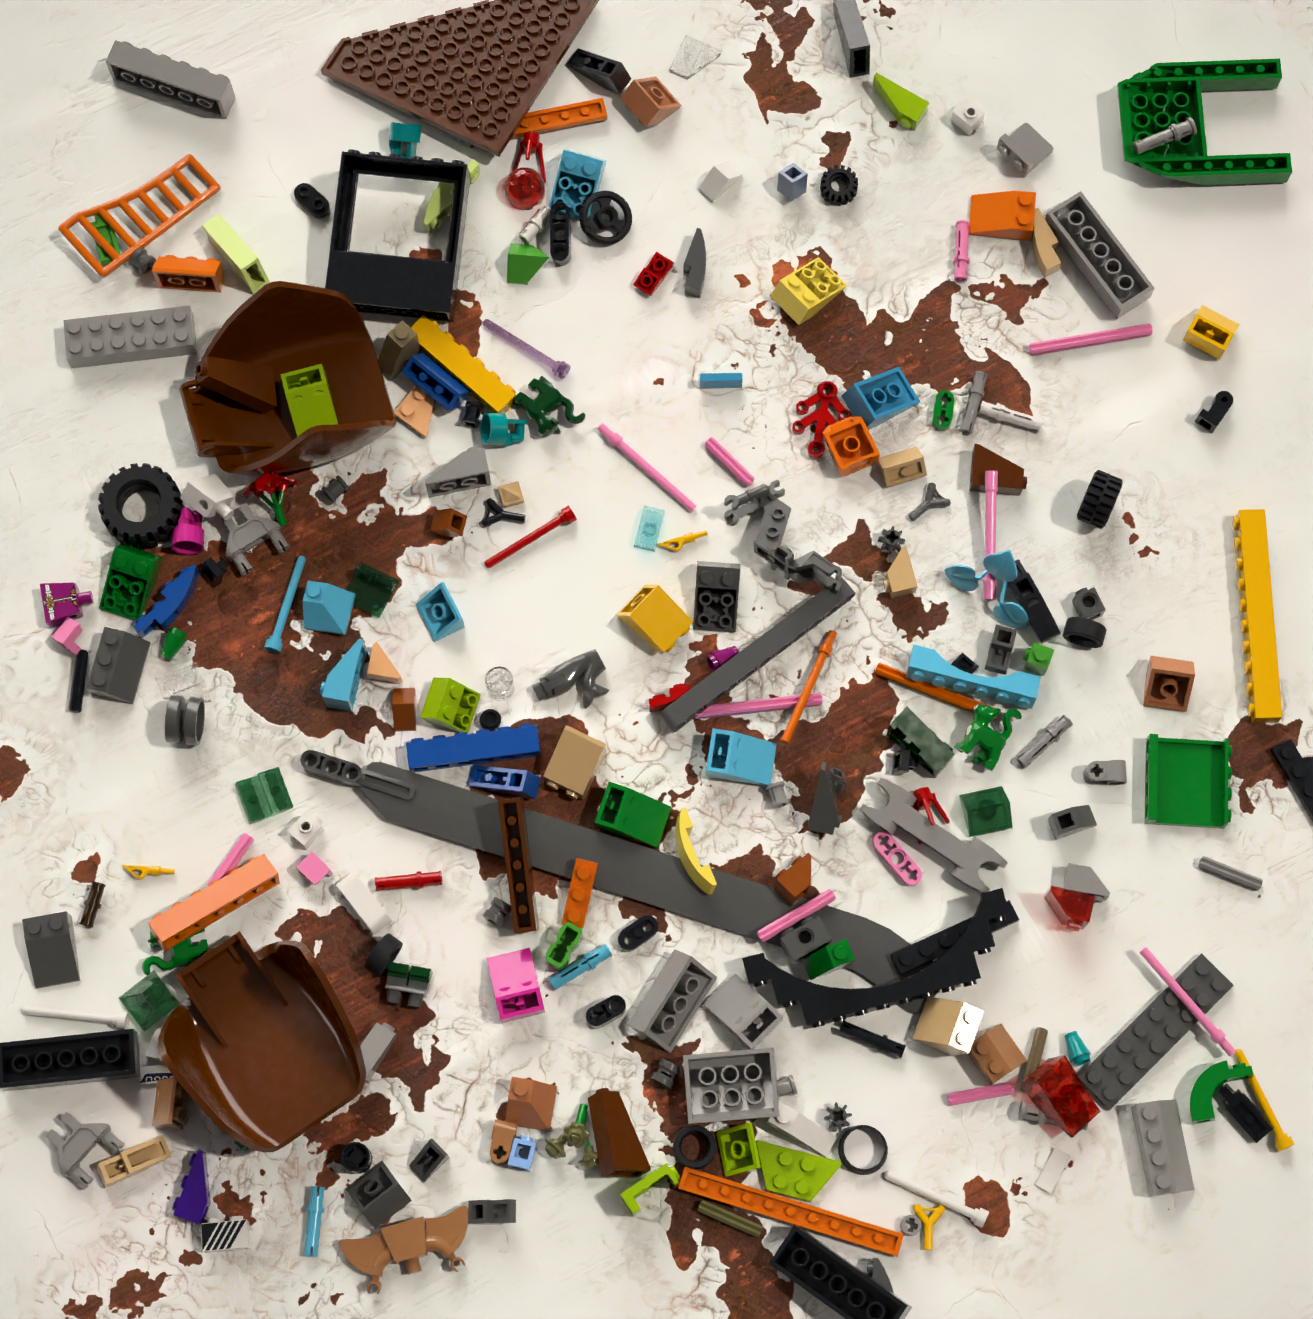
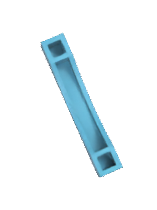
M913 645L905 677L911 678L914 681H923L937 687L943 686L954 689L957 692H966L977 697H986L1000 703H1010L1020 708L1030 709L1033 708L1037 699L1041 676L1021 671L1001 677L973 675L948 663L936 650L918 645Z

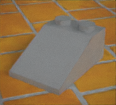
M484 447L468 448L467 451H463L425 480L428 497L490 486L491 480Z

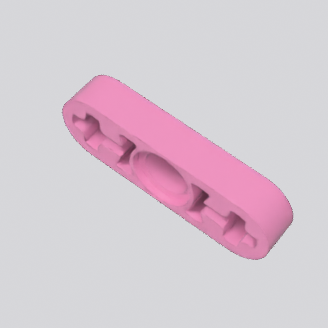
M886 831L878 832L873 839L874 849L905 885L916 886L922 878L920 868L890 833ZM879 837L881 839H888L886 844L890 849L892 846L895 847L888 855L885 854L888 849L884 845H878ZM894 853H899L903 856L904 861L902 864L896 865L891 861V856ZM907 862L910 864L907 866L909 872L913 873L915 871L917 873L915 881L907 879L908 873L905 869L902 872L899 871Z

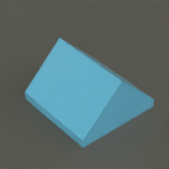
M444 582L438 584L416 604L434 641H438L465 628L463 618Z

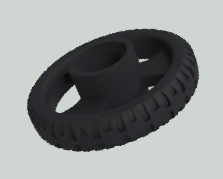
M598 191L590 195L583 202L579 212V222L582 231L589 239L598 244L610 245L621 241L628 234L632 225V213L627 201L619 194L611 191ZM611 200L616 202L623 210L624 220L618 219L617 210L610 206ZM594 201H597L600 209L595 213L592 221L587 220L589 206ZM602 213L609 216L610 222H605L602 219ZM613 227L618 233L612 237H603L596 234L597 229L607 230Z

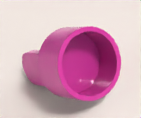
M188 507L181 509L178 526L172 529L171 549L184 555H195L204 550L205 531L201 528L202 515L196 510L192 511Z

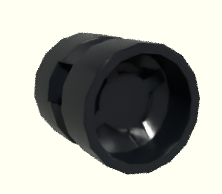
M360 1142L347 1144L341 1152L340 1159L342 1165L353 1174L367 1172L373 1163L371 1151Z

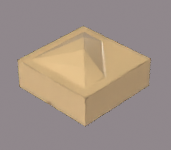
M519 481L498 486L504 508L524 503Z

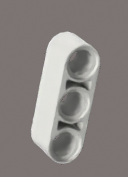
M354 871L336 884L337 888L374 935L392 922Z

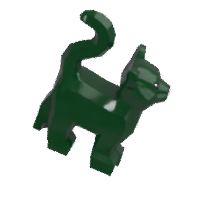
M543 376L539 380L534 378L528 384V388L531 391L539 393L536 398L531 399L522 392H519L513 398L515 408L522 407L529 418L538 425L540 436L551 435L554 432L561 433L558 428L559 422L549 415L562 405L565 406V417L570 423L579 424L586 417L585 413L574 416V404L572 401L564 397Z

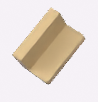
M917 447L880 457L879 461H877L882 469L886 487L927 475L924 456Z

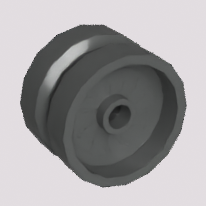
M170 696L165 715V739L167 743L179 744L184 737L187 745L200 744L205 721L203 697H190L186 703L183 696Z

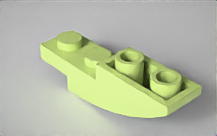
M473 159L468 164L471 183H474L480 176L479 164ZM440 182L432 194L424 218V227L427 233L432 229L436 230L441 225L442 220L447 215L450 216L454 183Z

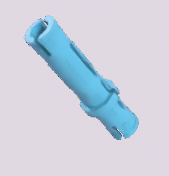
M604 944L590 954H584L582 959L548 979L556 991L589 969H595L597 964L613 955L607 945Z
M310 1186L309 1207L306 1209L308 1211L303 1256H310L312 1246L311 1256L318 1257L321 1217L325 1208H322L325 1187H318V1196H316L317 1186Z

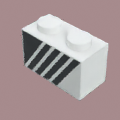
M243 1216L229 1217L230 1221L221 1222L220 1218L207 1219V1223L201 1224L202 1252L211 1253L251 1249L250 1221L247 1219L243 1220Z

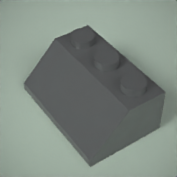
M104 627L86 689L94 696L133 704L151 643L128 632Z

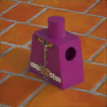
M76 583L40 584L45 621L50 629L60 626L67 617L73 620L82 618V606L94 603L92 592L80 593Z

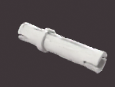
M982 401L978 413L996 418L998 422H1001V420L1037 432H1040L1043 423L1042 418L1033 417L1007 409L1004 405L997 406Z

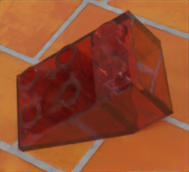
M1065 1055L1048 1058L1021 1083L1031 1101L1071 1138L1101 1112Z

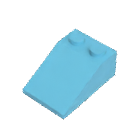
M358 639L327 675L326 682H322L320 694H322V699L327 707L348 712L353 711L367 655V648L363 639Z

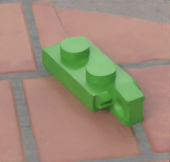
M99 214L94 215L96 221L91 222V224L121 255L115 231ZM95 241L101 265H107L112 262L113 259Z

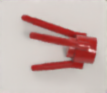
M524 133L511 176H514L523 151L526 152L525 159L529 160L530 154L536 153L537 150L542 182L546 183L542 153L543 144L539 142L540 136L537 133Z
M922 787L913 792V795L917 798L913 804L914 809L918 812L919 807L920 809H925L932 826L935 825L930 810L933 804L947 824L950 823V820L937 801L935 793H931L929 787Z

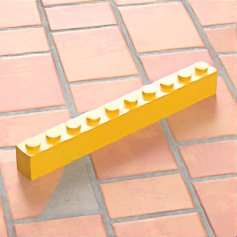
M1265 509L1239 510L1236 516L1233 517L1232 526L1233 530H1236L1237 535L1234 538V549L1238 550L1236 570L1240 572L1237 588L1238 591H1241L1242 597L1239 600V610L1243 612L1241 632L1245 634L1242 650L1246 654L1247 659L1244 662L1245 675L1248 674L1246 695L1250 696L1247 713L1251 717L1252 723H1278L1282 718Z

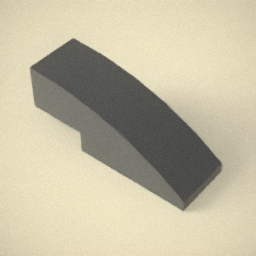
M700 228L696 229L683 265V272L689 274L685 283L684 293L698 298L701 297L706 274V249Z

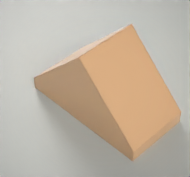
M375 642L372 647L367 671L369 679L400 684L403 682L401 675L380 645Z

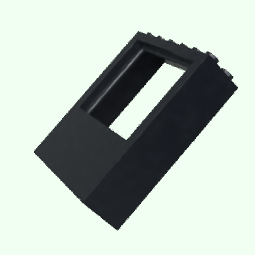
M349 149L348 152L342 151L325 289L334 290L346 295L358 312L420 318L422 315H425L428 319L433 318L439 321L454 322L471 178L468 165L460 160H453L451 163L444 162L440 158L423 160L419 156L402 158L399 154L383 156L381 153L373 151L368 154L360 153V151ZM359 174L454 183L445 261L349 251Z

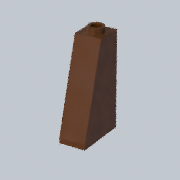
M206 356L196 363L195 373L199 385L261 413H267L277 407L273 366Z
M608 1088L596 1090V1093L587 1099L601 1176L638 1178L651 1171L619 1091H609Z

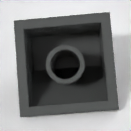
M383 1161L346 1188L360 1211L375 1229L412 1201Z

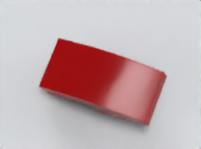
M656 251L647 267L643 268L633 286L652 296L675 263Z
M676 684L673 688H669V697H666L664 694L654 695L652 699H649L650 712L664 710L689 691L691 686Z

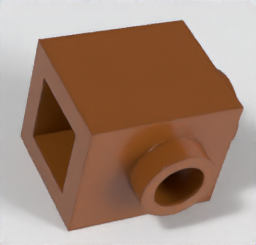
M452 508L435 510L430 530L445 538L463 536L467 516Z

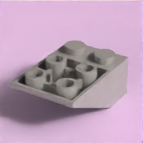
M736 973L703 1004L748 1050L755 1049L784 1018L767 1000Z

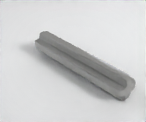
M1202 856L1198 863V867L1253 890L1258 891L1262 886L1263 880L1261 878L1208 857Z

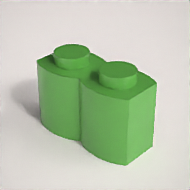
M570 922L565 923L558 932L557 941L549 947L546 953V964L559 972L564 970L570 962L571 953L579 947L582 941V929Z

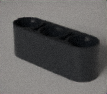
M556 202L550 208V253L555 264L559 266H565L571 260V213L568 206L563 202ZM558 210L566 211L563 217L555 216ZM559 230L566 231L562 238L556 237V233ZM558 251H566V255L563 258H556Z

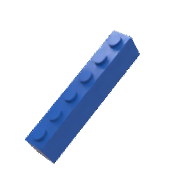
M522 724L519 728L514 729L505 726L498 728V731L491 732L488 729L476 731V734L468 735L466 732L455 733L453 737L437 735L433 736L430 740L414 738L411 739V742L406 743L409 770L414 773L541 756L537 725L532 726V724Z

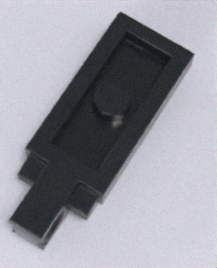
M1228 1084L1220 1088L1219 1092L1226 1099L1223 1102L1226 1106L1225 1109L1256 1143L1274 1129L1273 1125L1239 1089L1235 1092Z

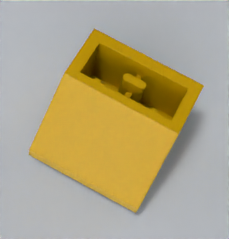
M1202 305L1187 330L1183 341L1220 360L1240 324Z

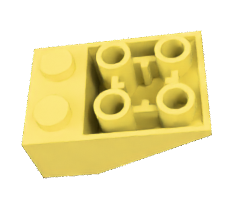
M817 257L781 279L770 297L800 325L813 317L845 289L847 285Z

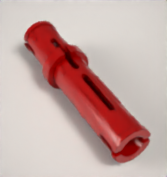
M417 871L416 874L375 877V889L378 892L412 887L423 889V886L443 885L442 872L422 873Z

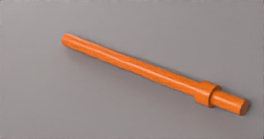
M829 630L824 643H821L818 649L819 655L780 740L784 744H789L825 660L830 657L833 650L832 644L837 635L833 630Z

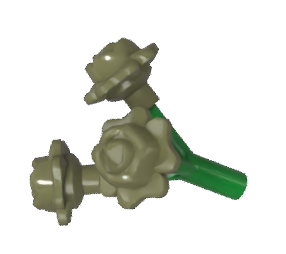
M580 1104L576 1121L572 1122L570 1126L564 1127L565 1133L560 1135L557 1140L545 1139L547 1143L545 1151L552 1158L557 1159L559 1156L564 1158L566 1157L564 1151V1144L566 1142L569 1147L574 1145L575 1148H580L581 1145L585 1144V1155L578 1162L580 1165H585L586 1170H593L600 1167L597 1152H594L593 1146H590L588 1139L590 1133L584 1125L588 1105Z

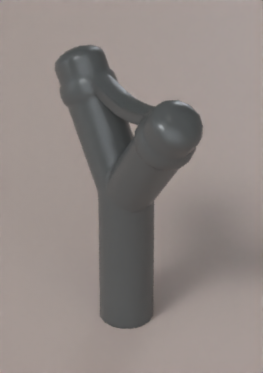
M929 483L925 501L908 516L912 521H915L929 508L950 506V499H945L938 493L935 483ZM934 493H936V495H937L940 499L933 500Z

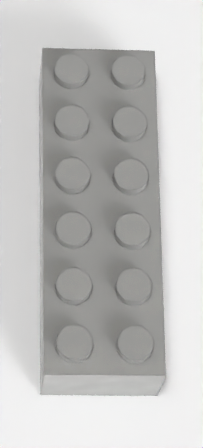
M115 40L106 59V64L114 81L227 119L236 99L231 81L227 76L210 73L202 67H193L185 61L178 62L172 60L167 55L155 54L147 48L140 49L134 47L127 41L120 42Z
M1081 191L1047 212L1045 220L1059 244L1116 319L1151 298L1155 289Z
M190 306L63 320L66 360L71 369L197 354L194 314Z

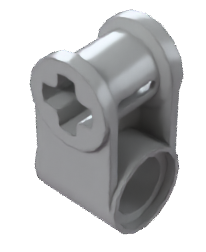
M1125 760L1093 761L1084 769L1083 778L1088 784L1092 785L1126 784ZM1092 769H1094L1095 773H1099L1097 777H1095L1094 773H1091Z

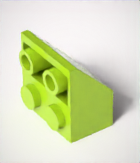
M433 677L420 718L435 726L458 733L466 732L468 735L481 694L451 678Z

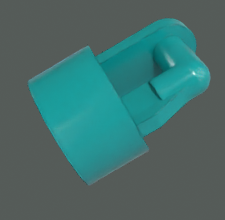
M391 122L389 135L391 154H399L402 158L416 156L422 125ZM402 141L408 142L407 155L401 154Z
M485 413L482 417L480 428L483 444L508 446L523 442L525 424H528V420L507 419L504 413ZM508 423L515 424V433H508Z

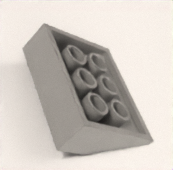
M773 1047L683 1055L688 1124L779 1117L776 1056Z

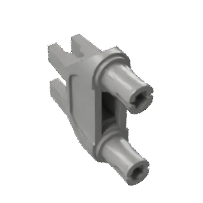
M247 502L239 507L247 521L238 527L232 518L225 521L221 517L229 531L226 558L234 562L241 576L247 575L244 566L249 573L253 571V567L244 555L245 552L265 540L270 539L279 554L284 552L280 544L283 545L286 551L290 548V545L281 533V525L270 519L255 516Z
M66 1112L61 1120L73 1132L65 1140L55 1130L51 1129L46 1134V1137L58 1147L61 1174L67 1178L71 1177L85 1190L89 1185L83 1179L91 1184L94 1178L79 1167L80 1162L97 1143L102 1142L114 1155L120 1151L114 1143L121 1149L125 1143L111 1132L109 1124H81L70 1113Z

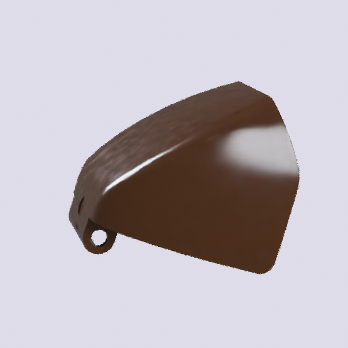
M274 281L264 285L226 320L202 357L203 359L206 356L273 366L277 407L267 413H261L199 385L197 375L195 380L185 382L179 387L197 455L199 457L216 458L219 467L231 474L251 476L263 475L264 473L279 474L318 466L363 448L383 436L396 425L395 414L371 336L357 309L347 296L340 292L304 284ZM322 364L326 372L338 424L314 426L297 437L280 374Z
M239 931L175 974L189 998L179 1004L165 1021L158 1037L160 1056L179 1084L226 1135L251 1150L275 1152L301 1136L361 1093L365 1084L366 1068L360 1043L328 978L307 946L302 942L292 940L277 941L255 953Z

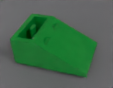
M125 544L115 547L99 609L137 621L143 615L157 580L163 557Z
M608 782L595 820V828L658 848L671 806L628 787Z

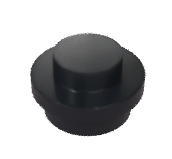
M494 709L483 711L479 719L480 725L489 731L496 730L501 724L499 712Z

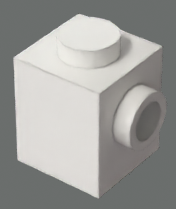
M966 98L953 111L951 122L970 136L974 131L978 132L984 125L985 113Z
M304 812L287 832L307 850L324 829L320 825L322 823L321 819L313 813L310 816Z

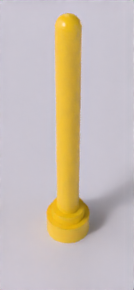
M1236 1049L1234 1055L1238 1063H1246V1066H1250L1243 1051ZM1253 1072V1078H1249L1247 1081L1267 1120L1274 1127L1273 1132L1276 1136L1274 1138L1276 1143L1274 1144L1278 1152L1283 1151L1295 1144L1291 1136L1288 1137L1287 1133L1284 1134Z

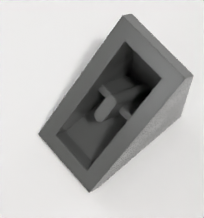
M430 1139L409 1167L425 1182L450 1157L433 1139Z

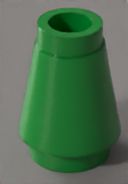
M172 626L171 630L167 631L161 655L172 660L187 641L186 637L188 634Z

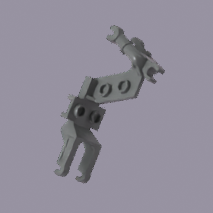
M779 480L771 482L769 486L762 484L751 490H746L745 493L738 496L728 495L725 498L724 505L728 506L730 503L732 505L731 509L725 512L724 519L727 521L732 518V525H736L740 518L753 514L754 511L763 508L764 515L757 538L754 541V552L771 563L772 570L780 569L785 573V579L787 580L791 578L797 583L813 580L827 590L835 586V593L841 591L839 579L842 577V569L839 566L834 565L815 551L794 559L791 549L787 546H781L791 507L777 499L785 495L784 488L779 491L774 490V488L780 486Z

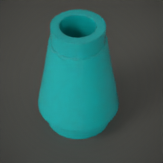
M1077 1031L1070 1032L1064 1036L1070 1062H1073L1075 1067L1088 1063L1091 1060L1089 1056L1091 1053Z

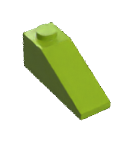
M876 72L873 80L874 88L896 120L903 127L911 128L915 131L928 111L929 102Z

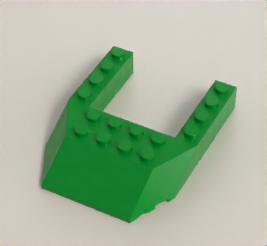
M1280 58L1156 63L1150 66L1149 69L1134 74L1130 79L1119 82L1117 90L1124 161L1165 178L1200 185L1287 183L1292 174L1290 153L1207 156L1201 91L1277 89L1282 79ZM1191 117L1194 120L1197 128L1196 135L1183 137L1179 142L1171 141L1139 155L1135 152L1133 142L1168 129L1171 124L1177 125L1186 121V118Z

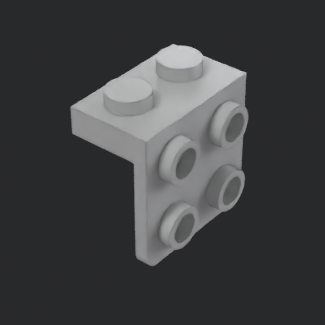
M1028 123L1022 124L1010 136L1006 133L999 138L997 150L1001 155L1006 157L1025 176L1044 161L1054 149Z

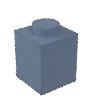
M792 163L778 172L777 191L790 201H793L806 192L808 173Z

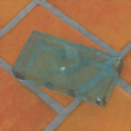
M644 505L634 547L655 552L665 510Z

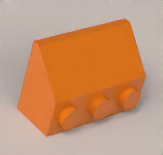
M166 255L165 257L159 256L152 267V273L159 288L221 293L224 267L221 261L214 258L200 260L191 256L177 258L174 255Z

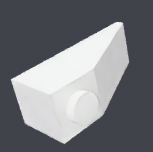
M779 1102V1117H770L767 1122L769 1126L824 1157H827L837 1139L835 1135Z

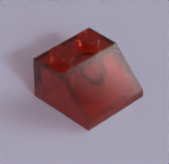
M1050 886L1044 898L1062 925H1066L1068 930H1083L1090 922L1095 896Z

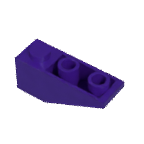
M198 1149L197 1154L193 1153L190 1159L189 1166L191 1169L189 1175H185L182 1180L181 1188L183 1191L181 1196L175 1199L172 1210L175 1211L174 1216L201 1225L204 1223L211 1201L206 1152Z

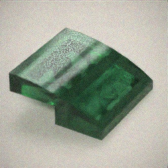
M279 767L259 772L257 776L235 783L249 824L265 820L293 808Z

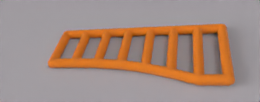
M187 154L173 166L139 188L114 200L75 213L59 225L58 230L100 277L104 278L129 260L136 250L146 247L220 191L221 187L193 155ZM188 164L210 186L202 194L180 172ZM174 176L194 200L184 206L163 183L164 181ZM156 187L178 212L168 218L146 194L147 192ZM139 198L162 224L152 231L131 208L128 202ZM119 206L146 236L136 243L110 215L108 210ZM99 214L127 244L129 249L119 255L87 218ZM79 222L113 261L103 267L69 229Z

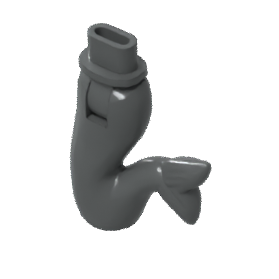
M596 649L565 661L547 673L543 678H540V682L532 686L540 701L547 697L552 698V695L560 696L568 692L584 672V709L592 704L595 696H603L609 692V689L595 683L596 678L606 670Z

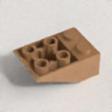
M175 1077L157 1080L152 1122L154 1128L183 1130V1125H187L188 1111H185L186 1102L190 1101L191 1096Z

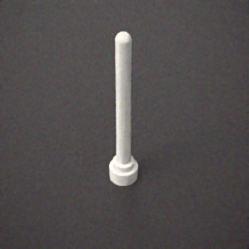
M24 1006L21 1010L25 1015L109 1023L112 1026H116L117 1029L123 1030L127 1029L129 1025V1012L119 1011L110 1015Z
M887 1171L884 1175L886 1180L971 1218L970 1221H973L974 1225L980 1228L983 1227L989 1211L980 1208V1210L975 1208L974 1210L891 1171Z

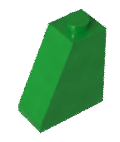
M847 938L826 946L802 959L810 981L849 966L855 961Z

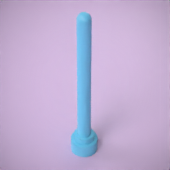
M303 555L297 558L273 635L266 639L264 649L269 652L281 653L283 644L280 638L306 561Z

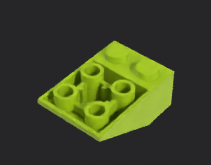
M322 364L280 374L297 437L314 426L338 424L326 372Z

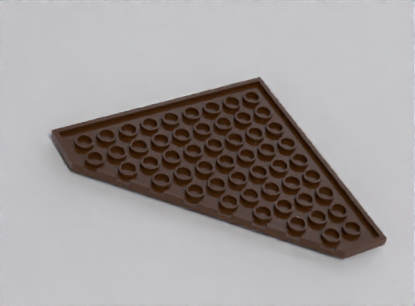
M485 0L473 3V6L464 9L458 7L445 11V14L417 18L418 21L407 24L406 22L394 24L390 28L381 31L375 29L351 39L350 36L342 38L321 68V73L500 157L599 0H494L490 2Z

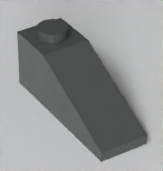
M823 761L807 829L833 835L834 829L840 826L842 815H838L839 804L828 764Z

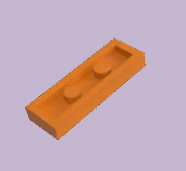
M580 858L576 859L561 924L570 922L579 928H584L599 863Z

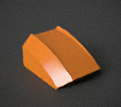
M848 417L827 426L823 431L827 447L840 476H848L879 461L880 453L862 417Z

